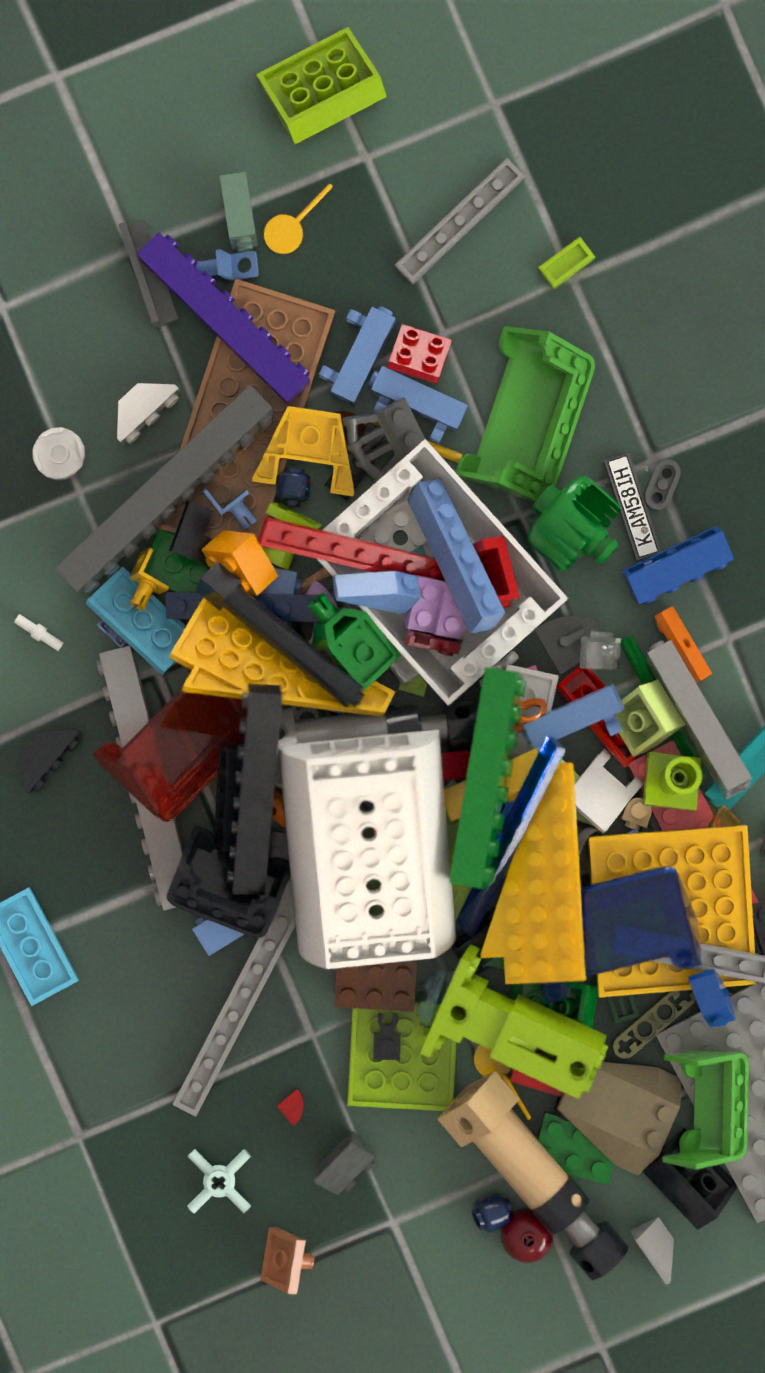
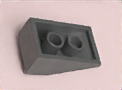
M352 1131L317 1166L314 1182L337 1195L342 1190L347 1193L357 1182L354 1178L361 1171L364 1174L367 1173L375 1164L373 1160L375 1152Z

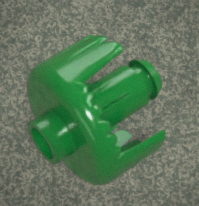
M581 475L576 477L562 491L551 484L532 506V509L540 516L528 533V543L562 572L569 570L568 566L575 565L576 560L574 558L580 559L584 554L588 557L593 555L597 559L595 563L604 564L619 546L616 539L612 541L608 537L610 533L602 526L608 528L611 525V521L606 515L615 519L617 511H621V506L588 476Z

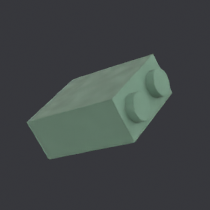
M246 171L220 175L232 250L237 249L238 252L251 251L253 246H258Z

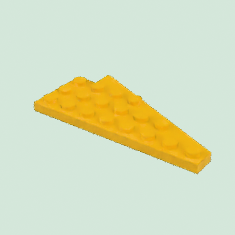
M204 597L169 657L192 670L182 688L184 692L242 699V693H247L248 683L281 685L282 704L378 717H383L395 694V691L374 681L366 690L362 691L365 696L356 707L350 705L346 708L225 608L221 611L218 610ZM325 655V656H326L327 658H329L332 662H334L337 666H339V665L337 664V662H336L333 658H331V657Z
M573 763L548 764L543 767L481 951V958L504 957L506 984L586 980Z

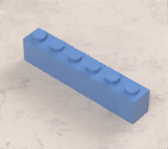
M441 478L418 482L407 499L470 634L493 629L505 614V611Z

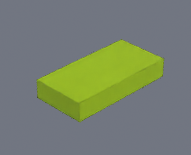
M579 237L539 266L538 270L554 290L592 262L595 256L582 238Z

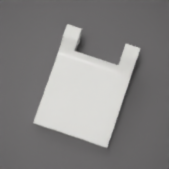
M605 748L594 757L588 768L574 784L576 810L603 834L644 784L637 777H634L631 782L624 786L603 766L612 755Z

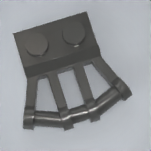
M404 397L375 413L343 418V425L346 426L348 443L346 447L355 456L354 462L357 468L363 469L370 475L374 483L380 480L399 460H402L425 440ZM378 422L379 426L358 437V424ZM384 434L387 442L364 453L361 447L363 444ZM390 450L393 452L380 469L370 462Z

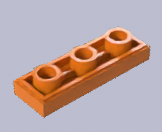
M671 606L655 615L657 628L665 635L668 641H672L695 682L698 683L713 674L675 608Z

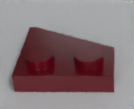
M410 629L404 645L436 650L440 654L453 656V654H459L463 640Z

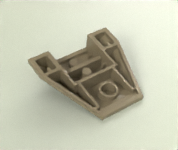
M602 1062L599 1070L596 1072L589 1092L583 1091L579 1099L563 1093L557 1109L614 1165L639 1175L661 1152L680 1109L681 1081L678 1076L659 1067Z

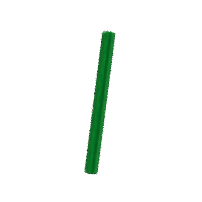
M633 636L622 639L620 645L641 684L644 685L655 681L656 678ZM680 728L670 736L681 756L699 758L683 728ZM701 763L700 769H701L702 774H704V773H705V768L703 767V765H702V763Z

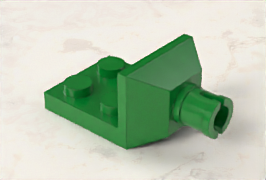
M321 593L314 598L316 603L310 601L307 606L319 620L314 625L312 645L318 650L328 651L341 669L364 687L362 690L364 691L401 655L366 611L335 607L327 599L325 593Z

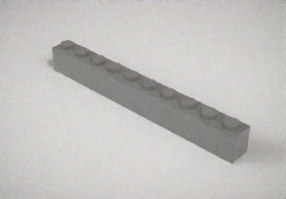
M126 646L99 653L100 660H97L96 663L100 676H105L107 685L103 686L106 701L111 700L113 711H110L109 715L112 726H117L119 736L116 737V743L119 752H124L126 762L122 763L125 777H130L132 788H128L132 804L137 803L139 813L135 814L138 829L143 828L145 839H142L141 842L144 854L150 855L152 863L148 865L151 880H156L158 890L154 891L156 903L158 906L162 905L163 911L176 908L168 902L167 892L184 850L134 651L131 646Z

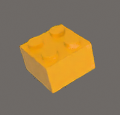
M222 530L201 549L206 556V563L210 568L217 562L242 581L240 587L250 595L258 596L278 577L277 572L261 545L258 544L257 538L253 533Z

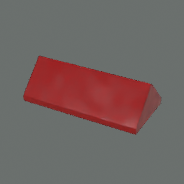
M584 661L557 684L556 692L567 704L606 686ZM604 719L587 726L588 730L612 755L611 757L621 768L628 766L637 757L632 756L619 733L610 735Z

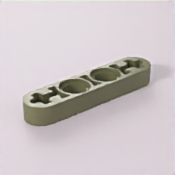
M690 990L688 994L690 997L688 1001L681 999L677 1003L681 1006L678 1010L668 998L672 996L673 1000H676L680 996L679 991H671L664 994L613 1039L612 1050L623 1059L632 1057L696 1001L693 990ZM662 1004H667L671 1008L672 1013L667 1019H660L657 1015V1009ZM644 1021L649 1022L652 1028L651 1033L647 1036H640L637 1032L638 1024ZM632 1030L634 1036L641 1042L637 1045L633 1040L628 1045L630 1048L629 1052L626 1053L624 1050L619 1052L620 1045L618 1042L620 1040L627 1042L632 1038L628 1035Z

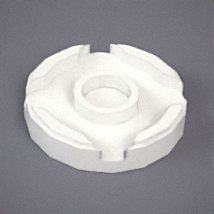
M62 427L51 428L43 432L33 447V461L37 469L46 477L54 480H66L76 475L83 467L86 458L85 447L80 437L73 431Z

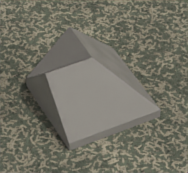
M657 1217L632 1228L630 1232L667 1285L671 1282L674 1238L660 1218Z

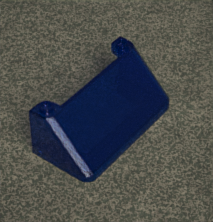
M663 866L580 888L585 977L668 956L674 966L681 969L702 965L698 920L676 869ZM569 981L540 983L541 992L546 1004L564 999L568 995L567 982Z

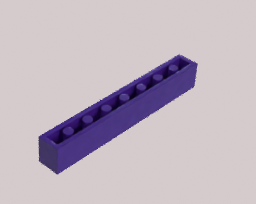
M158 232L137 253L139 260L289 406L310 384V379L307 377L310 373L300 363L295 365L289 359L291 354L281 344L276 347L270 341L272 338L271 334L262 326L258 329L251 322L254 318L244 308L239 311L232 304L235 301L234 298L224 289L220 292L214 286L216 281L206 271L201 273L195 268L197 262L188 253L182 255L176 249L179 245L171 236L167 234L164 237Z

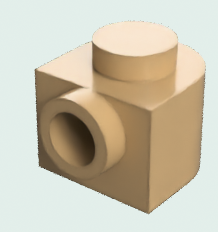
M632 798L623 808L620 819L626 821L624 826L638 831L640 827L647 828L652 809L651 806L642 805L643 798Z

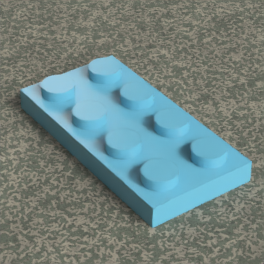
M122 567L90 596L85 604L155 670L163 675L176 663V661L169 657L186 625L179 619H166V607L153 594L146 605L145 611L136 609L137 604L132 607L130 601L139 584L130 579V573Z
M28 887L0 903V948L30 1005L33 1006L78 982L79 978L31 888Z

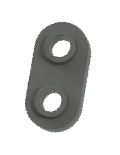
M669 459L662 460L654 468L644 494L646 506L653 511L665 509L671 501L681 475L680 467L675 461ZM664 469H667L671 472L670 478H664L662 476V471ZM653 494H659L661 502H654L652 499Z

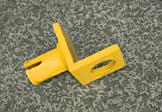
M148 548L140 553L129 576L130 579L139 584L130 601V605L134 607L137 604L136 609L145 611L153 592L160 595L169 589V586L143 572L153 552L152 548Z

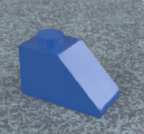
M714 969L688 976L702 1016L710 1028L721 1027L728 1022L736 1020L730 993Z

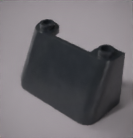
M194 825L167 892L168 902L179 909L250 937L261 938L265 936L279 908L290 876L289 862L281 858L268 859L265 895L232 894V884H227L228 868H233V859H229V854L214 848L216 837L211 831Z

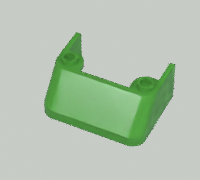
M688 1050L665 1054L664 1060L681 1063L683 1074L687 1077H695L694 1129L685 1131L679 1141L680 1153L663 1156L662 1162L691 1169H701L743 1158L747 1150L749 1061L744 1053L732 1051Z

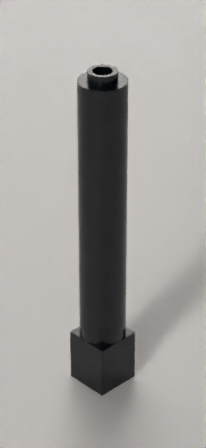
M217 562L201 577L196 592L221 611L225 608L346 708L350 705L356 707L365 696L362 693L364 687L240 587L242 581Z

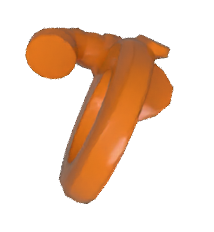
M533 698L523 702L519 701L522 714L532 707H540L541 710L531 717L522 716L520 724L516 723L514 732L522 733V724L532 722L546 713L547 704L543 699Z

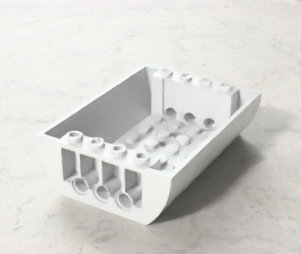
M425 439L325 527L323 531L406 551H413L423 546L427 556L434 557L407 499L418 482L441 478L472 544L482 539L504 536L520 598L510 602L511 606L504 609L505 614L493 629L470 634L467 628L464 634L461 633L460 639L463 642L459 654L446 656L438 653L436 650L404 645L407 633L410 630L404 627L407 613L403 615L360 606L449 706L484 675L485 667L491 668L568 598ZM397 531L405 532L408 536L406 544H395L393 541L394 533ZM318 559L333 577L334 575L372 573Z
M439 730L278 746L298 951L301 957L313 965L331 969L436 958L447 951L456 940L452 883H449L451 867ZM364 800H370L374 803V808L370 812H362L359 809V804ZM367 826L374 827L377 830L376 835L370 839L364 838L361 835L363 828ZM375 878L381 881V886L377 890H369L366 887V883L370 879ZM372 905H381L384 908L382 914L379 916L370 915L368 910Z

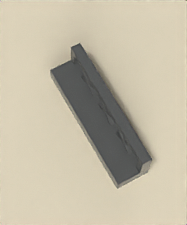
M146 221L128 226L126 222L118 224L154 329L179 321L168 287L137 256V253L152 239Z

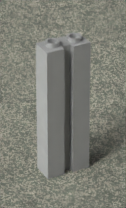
M670 640L666 643L659 641L649 648L650 651L647 652V664L686 725L683 726L685 732L724 799L727 800L749 788V782H751L749 772L672 641Z

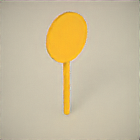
M328 184L296 218L283 214L269 220L264 229V239L272 251L279 254H288L300 246L303 239V230L299 222L332 189V184Z
M479 1045L474 1054V1064L478 1072L486 1076L496 1071L519 1098L517 1104L526 1119L530 1120L531 1116L506 1075L511 1070V1067L490 1058L492 1050Z

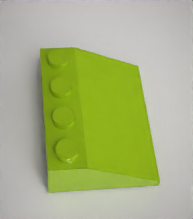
M349 27L256 74L294 145L387 97L379 73Z

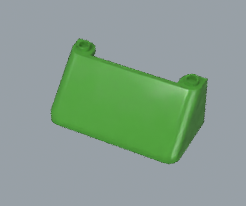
M504 326L499 340V349L509 360L477 455L464 454L459 460L455 473L465 480L536 502L551 484L555 487L557 485L594 373L595 361L590 354L549 331Z

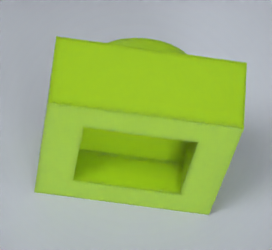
M419 675L404 686L400 682L398 690L424 697L428 683Z

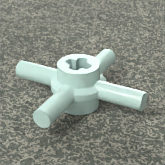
M196 1149L187 1156L205 1174L203 1178L204 1189L187 1205L193 1213H196L211 1196H227L243 1213L251 1207L234 1189V1173L251 1157L245 1149L227 1166H211ZM214 1176L216 1178L223 1176L225 1178L223 1184L225 1185H214Z

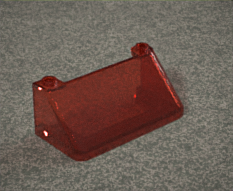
M181 689L122 749L117 743L109 741L101 745L93 753V756L111 776L156 818L169 822L176 818L217 775L219 742L242 741L244 739V735L239 734L240 718H245L246 709L241 708L242 699L189 693Z

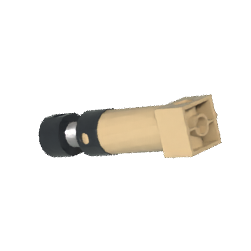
M496 1071L465 1086L437 1120L460 1147L471 1142L478 1147L525 1202L530 1212L549 1234H557L562 1230L574 1243L569 1255L589 1279L593 1281L610 1272L625 1257L629 1246L607 1221L596 1225L586 1215L585 1209L589 1205V1197L572 1177L565 1173L511 1109L519 1098Z

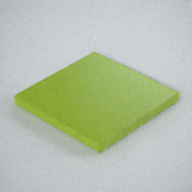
M415 1002L414 1012L352 1008L347 1106L444 1111L454 1100L457 1042L446 1038L440 1051L434 1050L430 1058L420 1053L441 1003ZM378 1013H383V1022L385 1024L392 1023L393 1014H398V1023L394 1028V1032L401 1033L400 1060L373 1059L374 1032H381V1027L378 1024Z

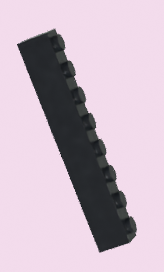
M248 683L247 693H242L241 708L246 709L245 718H240L239 734L244 735L243 744L238 743L237 760H242L241 769H236L235 785H240L239 794H234L233 810L238 811L237 819H232L231 835H235V843H230L229 859H233V868H228L227 884H232V894L265 895L282 705L281 685Z

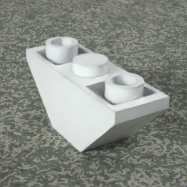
M137 383L118 401L117 439L124 446L127 442L132 444L141 435L139 431L146 424L148 426L154 424L159 419L160 415L158 413L165 407L171 408L179 400L178 395L181 393L179 388L175 384Z

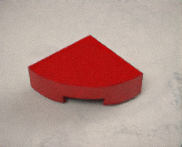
M298 1088L277 1105L293 1126L298 1123L303 1112V1098Z

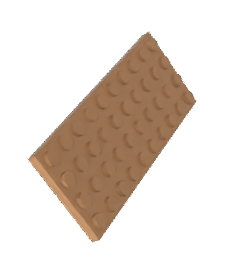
M235 279L230 294L235 300L232 304L239 311L244 308L254 318L251 322L258 329L262 326L271 334L272 338L270 341L276 347L281 344L291 354L289 359L295 365L300 363L310 373L307 376L310 379V384L289 405L305 408L335 316V310ZM218 336L216 337L180 450L249 385L273 408L274 417L272 420L274 422L264 432L259 430L253 435L255 440L245 450H242V448L238 449L234 453L235 459L225 468L220 466L214 472L216 477L206 486L201 484L195 490L196 496L191 500L193 503L213 510L204 536L214 539L222 530L253 533L258 540L265 516H270L266 511L270 503H273L275 500L276 485L253 482L252 477L288 405ZM280 458L278 474L284 472L287 458ZM206 488L221 508L244 490H248L249 494L243 498V503L257 521L251 524L244 516L250 527L243 530L231 512L227 513L226 511L220 515L202 490ZM182 502L176 508L178 511L176 515L168 522L163 520L156 528L175 534L186 504Z

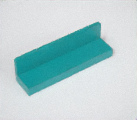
M765 725L738 753L751 776L749 788L725 800L713 780L702 792L703 796L723 814H726L765 772Z

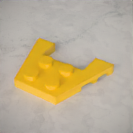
M288 406L252 477V481L276 485L280 458L321 463L334 467L330 493L354 497L355 491L341 414Z

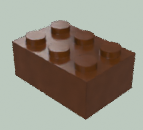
M418 960L336 968L334 1007L414 1012Z

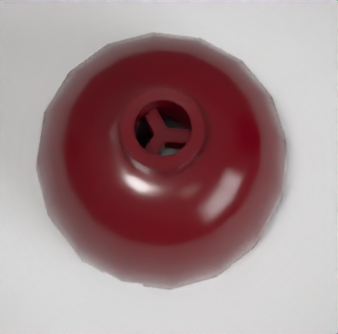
M529 1208L513 1211L510 1214V1222L501 1228V1242L504 1250L511 1258L522 1263H534L541 1260L549 1253L553 1244V1235L548 1233L530 1212Z

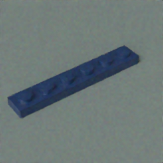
M166 592V619H191L203 596L198 592ZM260 593L258 596L251 595L282 621H319L312 610L307 607L310 601L316 603L314 598L318 595Z

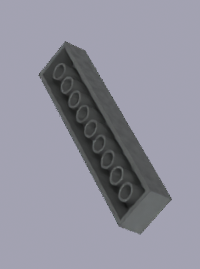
M249 385L56 566V571L79 594L84 595L87 593L90 595L100 586L98 581L104 575L111 576L120 567L117 563L123 557L128 559L139 549L137 546L139 542L144 538L149 540L158 531L156 526L163 520L165 522L171 520L178 512L176 508L182 502L186 504L187 501H191L197 494L195 490L201 484L204 486L208 485L216 477L214 472L220 466L223 468L227 467L235 459L234 453L238 449L242 448V450H245L255 440L253 438L255 433L259 430L264 432L274 422L272 420L274 417L273 408Z

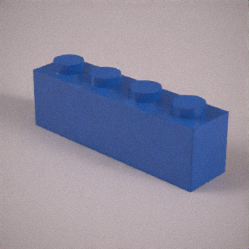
M714 526L621 572L632 598L638 604H649L664 592H674L685 582H694L703 578L706 572L723 569L728 565L727 562L734 560V557L723 531Z

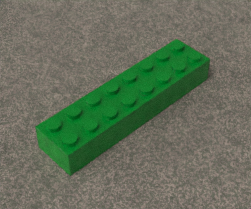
M485 667L449 883L483 889L488 888L489 884L494 882L496 868L492 867L493 857L498 856L500 841L496 840L497 832L502 830L505 817L504 814H501L502 803H507L509 788L505 787L507 776L511 777L513 771V761L510 760L511 750H516L518 734H515L514 730L516 723L520 724L522 708L519 707L520 697L525 696L527 681H524V676L518 672Z

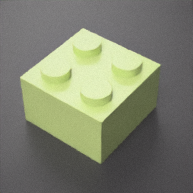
M658 679L637 687L621 701L624 709L615 714L622 728L619 734L633 757L654 749L686 725Z

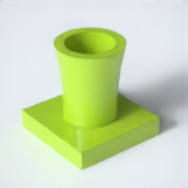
M279 501L270 503L266 511L267 514L278 520L319 530L323 527L320 523L285 506ZM261 546L271 563L287 570L290 569L295 553Z
M648 752L642 805L696 811L698 789L702 780L701 758Z

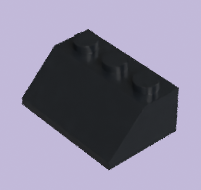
M683 1128L662 1147L659 1156L642 1172L698 1230L718 1218L738 1187L735 1181L719 1164L701 1169H691L662 1162L663 1156L680 1153L679 1141L684 1132L687 1131Z

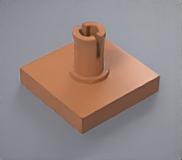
M269 1227L260 1280L287 1294H297L301 1269H312L314 1265V1256L310 1253H304L306 1240L278 1227Z

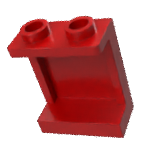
M504 536L482 539L473 543L474 549L503 609L510 607V602L520 598Z

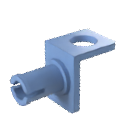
M218 249L216 250V259L197 261L196 268L201 273L206 271L210 276L219 275L229 281L253 278L259 275L257 253L253 250L229 254ZM248 258L251 261V268L248 272L242 273L238 268V264L241 259Z
M206 488L202 490L220 515L226 511L227 513L231 512L243 530L250 527L244 516L251 524L257 521L243 503V498L249 494L248 490H244L223 508L218 505Z

